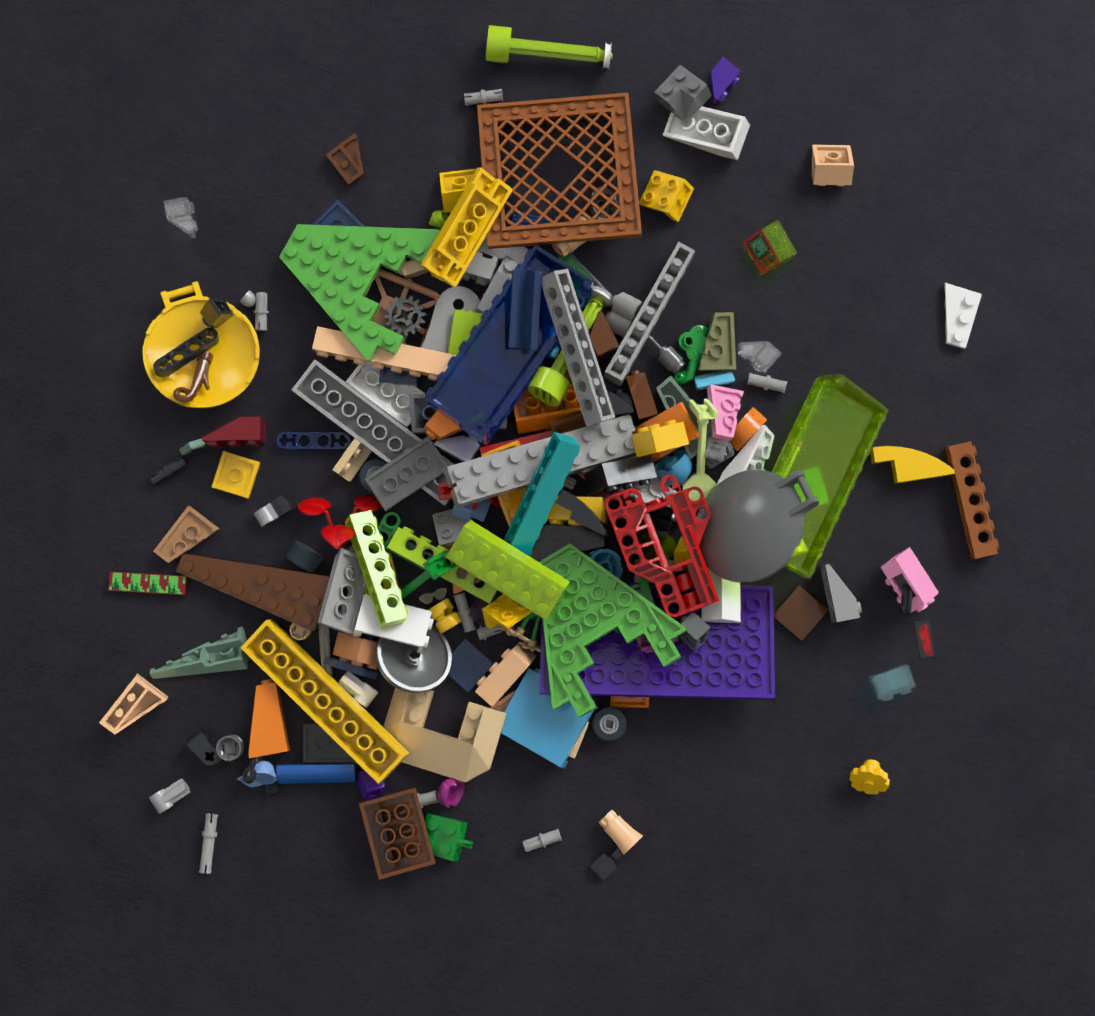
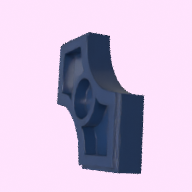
M328 656L324 660V664L375 680L378 673L371 669Z

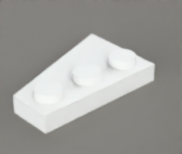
M945 283L946 344L965 349L982 294Z

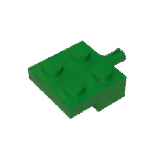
M427 813L425 825L433 855L451 861H459L461 848L471 849V845H473V841L464 839L468 823Z

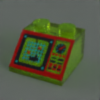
M779 220L762 228L743 242L761 275L794 258L797 254Z

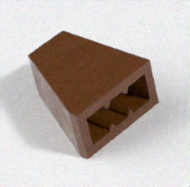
M637 370L628 373L629 376L625 380L630 392L636 421L640 423L657 416L658 413L645 372L640 373Z

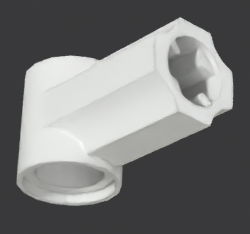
M349 671L339 681V684L366 708L379 693L371 685L362 682Z

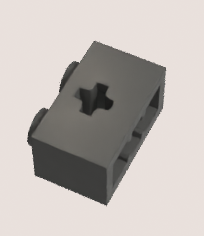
M692 612L689 616L687 614L684 615L679 621L688 631L678 636V638L695 652L708 639L710 626Z

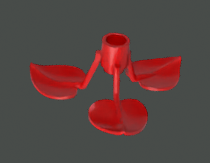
M362 495L354 499L355 507L352 514H356L358 510L361 512L371 510L373 512L381 509L382 505L376 496ZM308 498L297 504L298 510L305 515L317 516L322 513L326 515L329 526L321 530V535L333 548L337 550L348 545V540L354 536V530L344 525L333 526L329 512L326 510L331 507L329 501L323 498Z

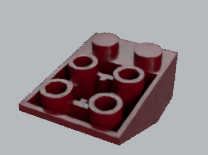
M260 416L239 417L202 437V441L212 448H220L222 444L230 445V447H241V444L249 445V447H261V443H266L265 420Z

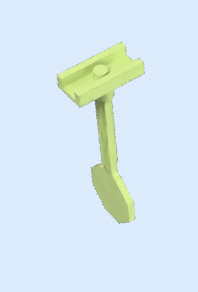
M704 399V404L697 405L693 400H689V408L697 417L700 436L697 442L696 474H693L683 484L682 490L694 486L699 487L706 499L708 494L717 485L712 478L705 474L707 423H709V419H718V411L708 399ZM692 490L689 492V498L692 501H697L700 498V494L698 491Z

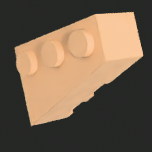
M519 642L512 650L508 648L502 654L503 660L500 664L495 662L489 669L491 674L488 677L484 675L477 683L479 687L475 692L492 707L537 657L530 649H523Z
M136 674L99 723L113 734H117L138 718L166 701L168 696L139 674Z

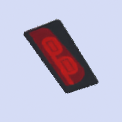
M930 621L915 622L920 658L934 657L935 649Z

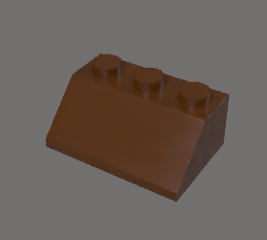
M602 311L597 313L590 334V340L598 363L614 355L619 347Z

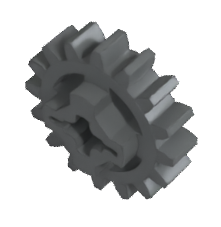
M402 295V300L395 297V303L389 302L391 308H385V311L389 313V315L384 316L386 320H389L386 323L387 327L392 326L391 331L395 332L397 330L398 334L404 333L405 337H408L410 332L416 335L414 330L421 331L422 329L419 325L425 324L422 318L426 317V313L421 312L425 309L424 306H418L420 303L418 299L413 302V296L406 299L405 295ZM403 304H409V305H412L413 307L407 308V307H404ZM398 308L397 314L393 316L394 310ZM405 312L406 314H409V319L405 320L404 318H402V313ZM418 315V319L413 325V319ZM402 324L407 326V328H400L397 325Z

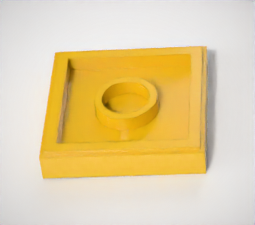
M223 451L212 488L249 499L260 462Z

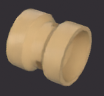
M292 623L290 626V634L294 639L305 640L311 634L310 630Z

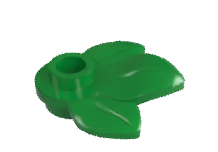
M694 326L689 332L682 333L678 338L679 347L686 352L687 358L690 361L700 363L707 338L708 328L706 326ZM686 338L690 340V345L686 343Z

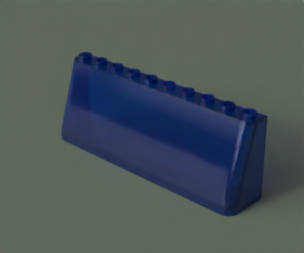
M537 245L533 249H529L524 256L525 260L523 263L518 264L514 270L542 271L543 277L553 271L568 269L582 311L592 296L594 281ZM512 278L511 280H506L501 294H497L493 298L491 308L483 312L480 318L481 322L478 326H473L469 333L471 336L467 341L464 340L461 343L456 357H451L446 371H442L438 375L436 385L433 388L430 387L425 394L426 403L484 445H487L529 386L538 368L544 365L559 343L541 286L537 349L508 347Z

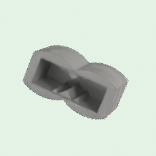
M624 292L615 295L611 302L613 306L612 311H609L605 317L612 332L624 338L640 311L643 302Z

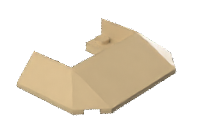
M395 688L384 728L409 752V755L402 761L403 763L463 782H468L474 777L490 770L507 713L469 702L457 739L423 728L434 690L415 694Z

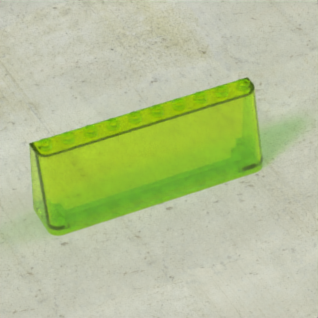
M842 374L821 375L815 380L772 470L773 473L783 478L797 470H803L805 480L813 496L817 497L819 501L818 506L805 513L802 540L792 553L790 561L784 566L803 578H811L827 541L831 537L834 526L839 520L840 513L847 503V498L855 486V481L862 471L863 464L889 411L888 408ZM796 483L794 486L802 502H804L806 498L799 484Z

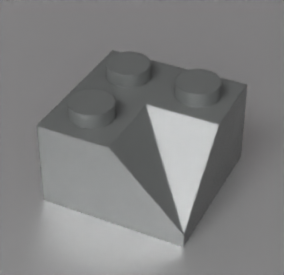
M681 65L655 91L659 104L685 123L711 97L708 85Z

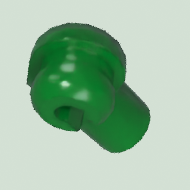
M689 361L687 370L675 374V381L678 384L692 381L698 363Z

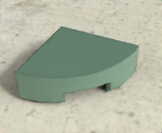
M201 438L187 443L179 450L182 455H187L194 449L202 448L206 443Z

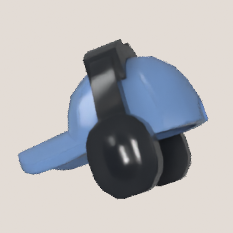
M261 756L252 758L248 768L244 770L243 776L237 778V780L248 787L265 785V791L270 796L275 795L279 790V784L276 781L277 775L273 765L268 759Z

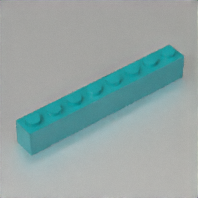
M553 432L504 537L505 542L528 556H531L532 548L540 537V531L547 522L548 514L555 505L557 495L563 488L565 478L571 471L575 457L580 452L581 446L574 437Z

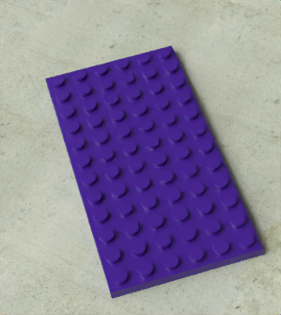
M625 583V584L630 587V586H633V585H636V584H639V583ZM649 583L656 606L665 612L655 583ZM664 584L661 587L662 594L669 595L672 592L671 585ZM740 585L741 622H705L710 626L708 639L695 652L681 639L675 641L674 645L681 658L666 667H663L655 651L650 653L642 652L638 649L636 639L628 644L621 631L616 633L613 630L586 646L595 664L578 675L590 696L774 700L773 586ZM695 587L681 591V595L695 591ZM675 602L670 603L668 606L670 613H676L679 610V605ZM701 608L686 613L689 616L694 612L701 618ZM686 614L672 618L679 623L681 618ZM541 617L540 695H551L543 618Z

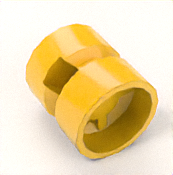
M449 598L428 609V611H432L431 618L437 621L435 625L440 634L462 622L458 613L452 611L454 607Z

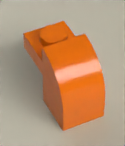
M753 407L736 425L734 437L728 442L739 451L767 419Z

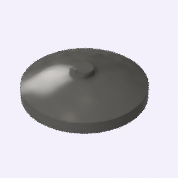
M433 624L431 630L427 629L426 636H429L427 648L423 647L421 653H417V646L379 637L375 649L376 663L382 676L395 688L408 693H425L440 685L448 675L452 663L450 645L443 633L440 634L437 627Z

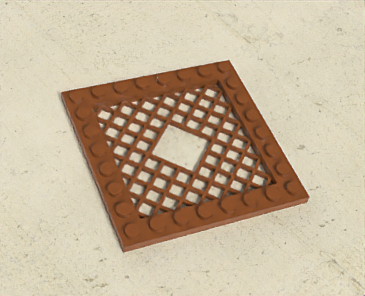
M628 93L477 105L482 169L504 183L511 176L515 178L518 183L511 188L513 190L509 197L514 194L520 199L514 206L508 201L505 202V205L511 208V210L505 215L503 206L487 233L488 249L642 237ZM601 116L609 121L603 128L596 123ZM582 117L590 122L585 129L577 124ZM563 119L571 124L565 131L558 126ZM544 121L552 125L547 132L539 127ZM525 122L533 127L528 134L520 129ZM506 124L514 128L509 135L502 131ZM611 124L613 135L606 131ZM593 125L600 130L595 137L587 132ZM573 127L581 132L576 139L568 134ZM555 128L562 133L557 140L549 135ZM536 130L543 135L538 142L530 137ZM517 131L524 136L519 143L512 139ZM603 133L610 138L605 145L597 140ZM499 134L506 138L500 145ZM583 135L591 139V142L586 147L579 142ZM565 136L572 141L567 148L560 144V141ZM546 138L554 143L548 150L540 145ZM527 139L534 144L529 152L522 147ZM508 141L516 146L510 153L502 148ZM612 142H614V152L608 148ZM594 143L602 148L596 155L589 150ZM575 144L583 149L578 156L570 152ZM556 146L584 167L562 193L558 192L533 172ZM537 147L544 152L540 159L532 155ZM518 149L526 154L520 161L513 156ZM500 151L506 155V158L502 162L500 159ZM604 151L612 156L607 163L599 158ZM585 153L593 157L588 164L580 159ZM528 157L536 162L531 169L523 164ZM509 159L517 163L512 170L504 166ZM614 159L616 164V170L609 166ZM596 160L603 165L598 173L590 167ZM519 167L527 171L522 179L514 174ZM501 168L508 173L503 180ZM606 168L613 173L609 180L601 176ZM587 170L595 175L589 182L581 177ZM530 174L537 179L532 187L524 182ZM616 177L618 188L611 184ZM597 178L605 183L600 190L592 185ZM578 180L586 185L580 192L573 187ZM540 183L548 188L542 195L535 190ZM521 184L529 189L523 197L516 192ZM608 186L615 191L610 198L602 193ZM588 188L596 192L591 200L583 195ZM569 189L577 194L572 201L564 196ZM550 191L558 196L553 203L545 198ZM531 192L539 197L534 204L526 200ZM617 195L619 196V206L613 202ZM598 196L607 201L601 208L593 203ZM580 197L587 202L582 210L574 204ZM560 199L569 204L563 211L555 206ZM542 200L549 205L544 213L536 208ZM522 202L530 207L525 214L517 209ZM609 204L617 209L612 216L604 211ZM590 205L598 210L592 218L585 213ZM571 207L579 212L574 219L565 214ZM552 208L559 213V216L554 221L547 216ZM533 210L540 215L535 222L527 217ZM513 212L521 216L516 224L508 219ZM600 214H603L607 219H596V218H597ZM581 215L588 219L577 221ZM562 217H564V218L567 219L569 222H558V221H559ZM543 218L549 222L546 224H539V222ZM524 220L531 224L519 226ZM505 221H506L508 224H510L511 226L506 227Z

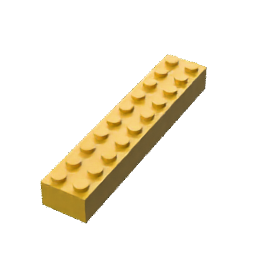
M273 619L266 620L241 647L378 784L383 782L409 755V752Z

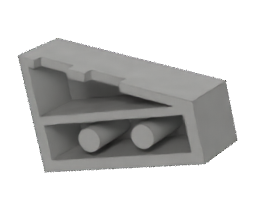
M476 252L461 279L468 281L470 278L475 280L476 284L486 287L491 283L498 269L499 261L497 257L493 256L490 259L482 256V253Z

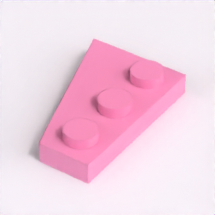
M710 385L707 388L708 400L718 411V419H711L713 438L730 441L734 437L737 412L740 410L741 404L739 403L744 391Z

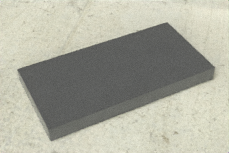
M426 437L364 480L384 510L388 511L443 474L448 464L432 440Z

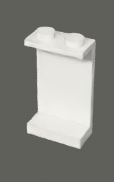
M364 594L353 636L361 638V634L366 633L417 646V653H421L423 647L427 648L429 636H426L427 629L431 630L434 620L430 618L432 611L406 605L408 618L403 624L381 629L370 595ZM387 602L389 607L394 608L392 603Z

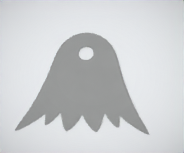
M456 286L448 288L439 296L421 348L448 353L455 309L453 307L454 300H463L464 307L461 309L462 311L472 310V312L484 314L476 310L480 300L473 291L466 287ZM486 319L484 324L482 341L485 338V336L488 333H490L486 323Z

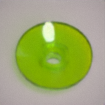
M648 532L644 533L638 540L640 545L651 541ZM669 534L667 539L658 536L665 558L668 560L674 555L676 543ZM653 544L641 548L644 557L647 559L657 558Z

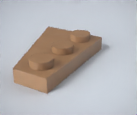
M188 505L153 552L166 562L171 563L220 528Z

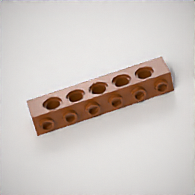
M971 441L948 446L945 448L948 464L955 471V474H952L951 477L971 559H977L998 554L999 544L993 535L995 530L994 523L989 519L988 514L990 506L984 497L986 489L984 483H981L979 476L981 475V468L979 464H976L975 456H977L976 448L972 445ZM961 458H965L968 461L967 468L961 466ZM967 476L973 481L971 487L965 484ZM971 495L977 498L976 505L970 504L969 497ZM975 514L981 516L980 524L974 522L973 517ZM980 532L984 533L986 536V540L984 543L978 540V534Z

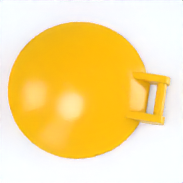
M198 281L173 291L160 292L165 309L150 324L143 345L144 366L148 377L156 389L171 401L191 408H212L225 404L239 396L251 383L259 364V342L254 327L248 318L238 311L235 306L226 302L235 315L218 328H214L218 332L219 342L208 350L214 356L208 375L210 389L206 390L203 383L193 400L181 403L174 398L173 391L178 387L191 389L197 366L196 359L165 378L158 377L155 374L153 364L157 359L203 329L209 328L202 321L203 316L200 311L210 298L203 297ZM195 292V296L170 303V299ZM191 345L189 349L197 350L199 345ZM176 355L173 359L179 361L182 360L184 356Z

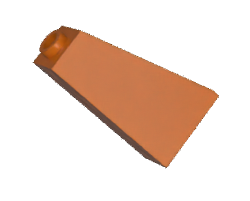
M272 679L263 680L261 685L256 686L249 758L290 750L279 685L276 682L273 683Z

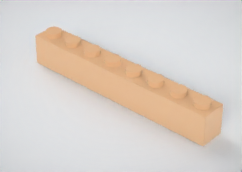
M318 326L312 346L317 356L328 358V355L335 356V359L339 361L354 360L353 363L365 365V363H368L377 369L388 367L396 373L407 371L409 375L415 377L426 375L428 379L439 381V378L445 379L447 383L458 385V382L464 383L469 362L463 356L401 344L396 355L378 348L369 363L342 331Z

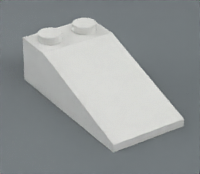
M701 107L687 123L671 112L663 136L719 156L738 160L750 124L743 116Z

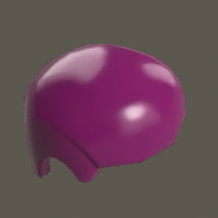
M453 778L444 780L437 790V799L441 805L448 808L450 807L449 805L456 806L463 796L464 782Z

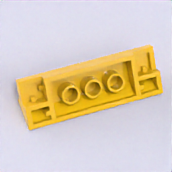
M477 168L420 266L429 271L431 276L456 287L513 189L500 179H495L484 169Z

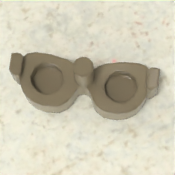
M440 588L434 593L423 594L419 597V600L424 604L432 603L434 597L442 600L445 598L447 590L446 588Z

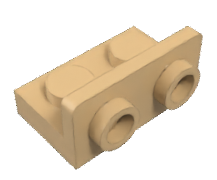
M354 438L332 470L351 482L372 451Z

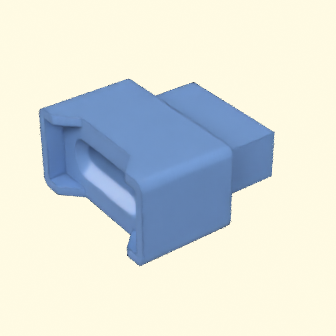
M483 500L477 502L475 510L472 508V504L455 508L454 505L451 515L468 522L471 518L484 522L491 501Z

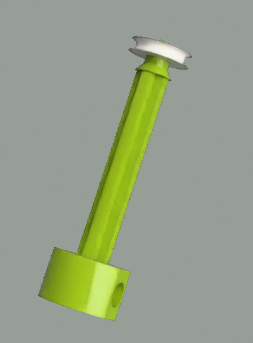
M489 25L486 61L508 63L509 53L596 63L603 61V69L606 67L609 70L610 60L613 58L611 53L612 42L611 44L605 42V49L602 50L599 47L511 38V27Z
M594 285L590 286V290L587 291L590 300H588V304L582 313L588 333L595 322L597 313L603 310V306L611 307V302L614 298L607 290ZM562 350L551 369L548 367L538 368L528 386V391L536 399L554 407L560 405L570 388V382L564 377L568 368Z

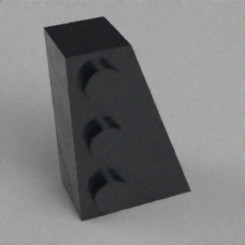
M651 455L602 463L585 473L584 477L589 495L594 496L606 492H614L619 489H630L635 487V485L640 487L651 484L650 481L655 479L657 475Z

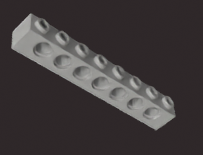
M680 242L677 243L608 365L604 378L619 386L622 385L693 259L695 250Z
M569 270L553 271L542 277L541 286L586 427L600 424L615 418Z

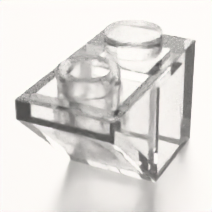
M187 197L163 201L166 218L170 224L191 238H196L195 232L198 231L196 220L192 218V213H194L193 203L189 202Z
M768 341L741 342L736 348L739 350L737 353L746 360L748 358L753 362L752 366L757 371H763L764 373L782 354Z

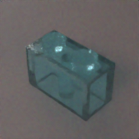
M906 664L869 677L876 699H882L883 702L893 699L894 694L900 693L904 695L912 692L911 688L916 687L909 666Z

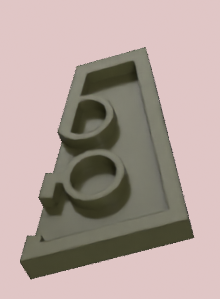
M734 312L713 314L698 371L736 370Z

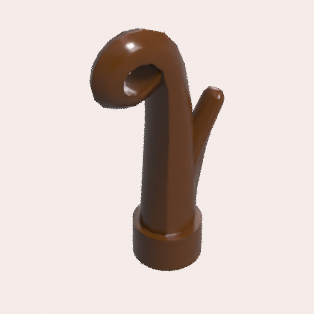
M206 351L197 357V366L191 389L178 387L173 391V396L178 402L185 403L193 400L203 383L206 390L210 389L208 375L209 367L214 357L211 352Z

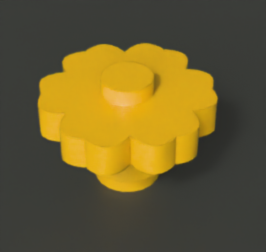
M866 760L860 766V769L853 768L850 772L849 780L852 782L851 786L857 791H864L866 794H879V791L885 792L889 788L890 780L888 779V774L881 769L879 762L876 760Z

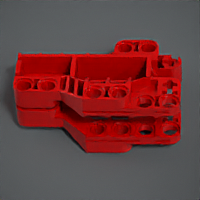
M666 475L660 483L664 499L661 497L647 502L645 505L640 492L637 489L630 488L609 496L605 501V507L629 571L654 582L665 612L671 617H677L719 601L699 548L710 517V510L703 491L696 486L681 491L677 479L673 475ZM666 479L674 481L675 484L672 485V489L674 491L676 488H679V492L665 496L664 492H670L668 487H664ZM692 490L698 491L700 494L699 500L692 501L689 498V492ZM630 493L638 496L636 502L632 503L631 500L625 502L627 506L623 507L620 496H623L624 499L629 498ZM611 500L619 501L620 505L616 510L609 508L608 504ZM669 505L690 559L672 566H668L649 515L650 512ZM700 508L704 509L707 513L706 518L702 520L696 517V511ZM618 518L626 520L627 523L624 528L616 527L615 522ZM642 519H643L645 525L640 526V524H641V522H642ZM647 528L651 541L640 545L636 532ZM625 536H630L633 539V544L629 547L622 544V539ZM653 544L657 558L647 561L641 548ZM632 554H637L640 557L639 564H630L629 557ZM658 560H659L660 566H658V565H656V564H654V563H652V562H655V561H658ZM688 568L689 572L674 576V573ZM664 584H669L672 587V592L669 595H664L661 592V587ZM695 587V591L681 595V591ZM675 602L679 605V610L676 613L668 611L670 603Z

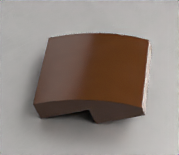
M798 585L773 615L794 635L803 640L826 614L828 608L801 585Z

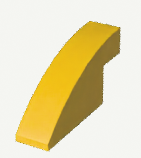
M895 446L870 448L872 464L891 461L894 484L955 474L954 469L946 463L918 450Z

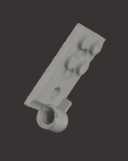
M353 546L349 547L348 550L339 548L335 556L317 622L349 635L354 634L366 589V583ZM349 568L353 570L352 578L347 573ZM345 586L348 589V595L346 597L343 595V588ZM339 605L343 607L342 615L338 613Z

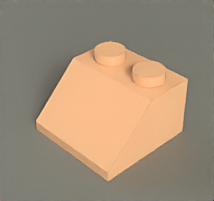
M812 145L813 185H852L854 162L850 145Z

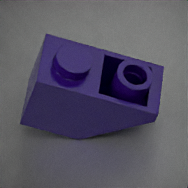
M724 57L713 68L709 76L712 103L715 105L718 101L722 102L727 97V90L730 86L734 88L740 80L739 74L741 71Z

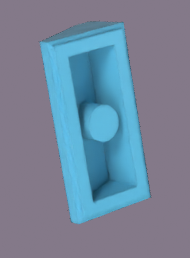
M731 370L694 377L697 391L707 389L710 385L724 386L733 384L735 381Z

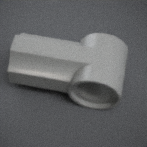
M180 779L166 789L163 788L149 799L157 812L161 814L191 791L187 783Z

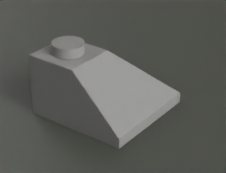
M462 435L436 441L434 444L437 449L461 462L474 459L481 447L478 444L479 440L471 435H468V437Z

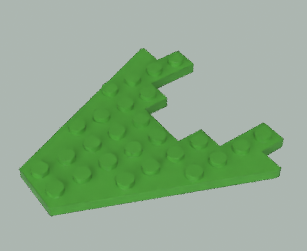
M297 224L279 257L367 362L370 363L378 348L396 355L405 338L372 322L380 305L364 296L381 266L399 273L407 257L422 263L440 230Z
M569 543L539 562L570 581L552 614L547 620L543 619L551 701L554 710L571 702L578 717L581 718L597 708L578 674L595 664L586 646L616 628H619L628 644L645 634L663 667L681 658L672 640L688 630Z

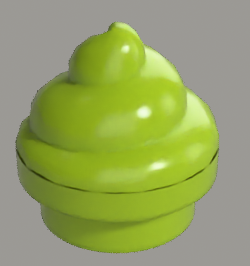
M444 210L434 211L429 224L435 228L442 229L448 219L447 213H444Z

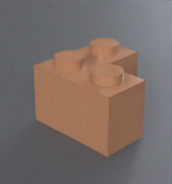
M338 632L333 655L340 656V661L351 662L353 665L363 666V663H365L367 668L375 670L378 667L375 657L377 641Z

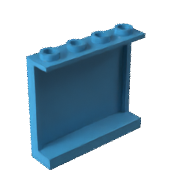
M529 668L505 710L507 714L501 733L557 766L565 768L568 763L566 760L593 711L580 718L571 702L554 710L552 708L551 695H540V669L535 668V670Z

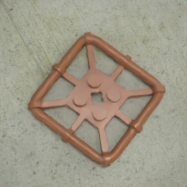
M379 269L375 281L382 299L372 322L389 330L392 328V326L387 327L386 325L389 320H386L384 316L389 315V313L385 311V308H391L389 302L395 303L396 301L394 298L386 295L379 277L404 286L399 300H402V295L407 297L410 289L433 298L434 300L422 304L425 308L424 310L434 307L440 294L414 283L412 279H405ZM403 304L404 307H407V308L413 307V306L408 305V304ZM398 308L394 310L393 315L397 314ZM405 312L402 313V318H404L405 320L409 319V314H406ZM430 320V322H429V324H428L427 329L421 328V329H422L421 331H419V330H417V329L414 330V331H416V332H418V333L424 335L423 338H422V341H423L425 335H426L427 332H428V329H429L431 320ZM402 324L397 325L400 328H407V326ZM402 333L401 335L405 338L402 344L407 345L405 342L407 337H405V334Z

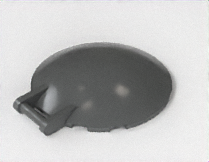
M747 470L736 473L720 482L706 497L710 517L699 544L706 566L717 576L735 583L757 582L772 576L782 569L792 558L791 555L795 548L800 545L804 533L802 529L805 513L819 504L817 497L813 496L805 480L803 470H797L786 478L765 470ZM796 483L799 484L806 498L804 502H802L794 486ZM700 508L697 518L702 520L706 518L707 513L704 509Z

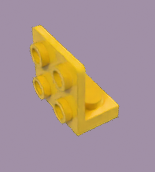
M655 170L639 204L643 207L663 212L671 220L679 222L694 188L684 178Z
M505 594L482 609L485 624L489 629L494 628L498 624L509 629L532 612Z

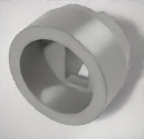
M249 290L240 300V303L244 306L252 307L256 303V297Z

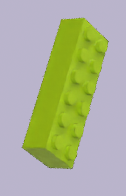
M472 520L464 525L446 557L545 620L552 614L570 583L567 579Z

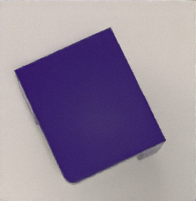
M365 770L358 773L356 781L364 801L383 795L385 789L384 782L378 784Z

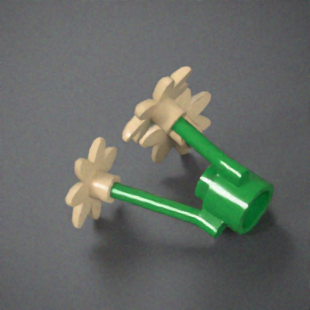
M531 612L524 618L517 630L512 627L506 629L498 624L501 626V630H506L508 636H517L524 640V642H519L523 649L530 648L532 652L535 650L541 652V645H537L536 640L541 617L534 612ZM536 617L532 637L528 639L523 636L524 628L529 618L534 619Z

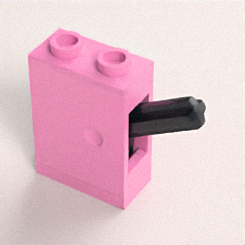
M910 547L895 555L881 566L887 577L885 580L888 586L892 585L894 592L899 595L897 601L901 604L900 611L902 614H910L915 610L920 612L935 601L933 597L939 592Z

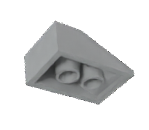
M507 255L496 271L476 309L505 326H509L512 270L534 271Z
M829 564L820 566L831 622L860 618L859 614L862 613L860 602L856 601L854 595Z

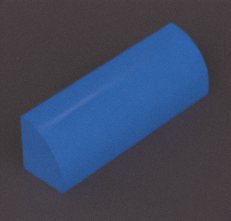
M356 763L279 764L276 766L278 784L357 782Z

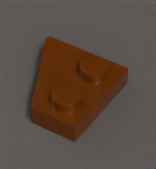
M355 133L326 154V157L349 186L364 175L358 139Z

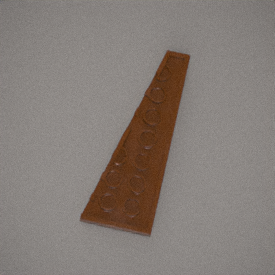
M182 554L176 570L180 574L310 631H315L330 578L329 576L191 554Z

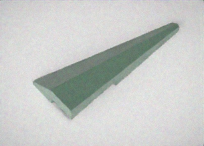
M237 628L238 631L229 636L224 634L221 636L222 639L212 644L207 642L182 654V658L174 662L172 660L167 661L165 666L157 670L154 668L150 669L151 677L157 679L248 669L249 656L241 649L247 641L244 628Z

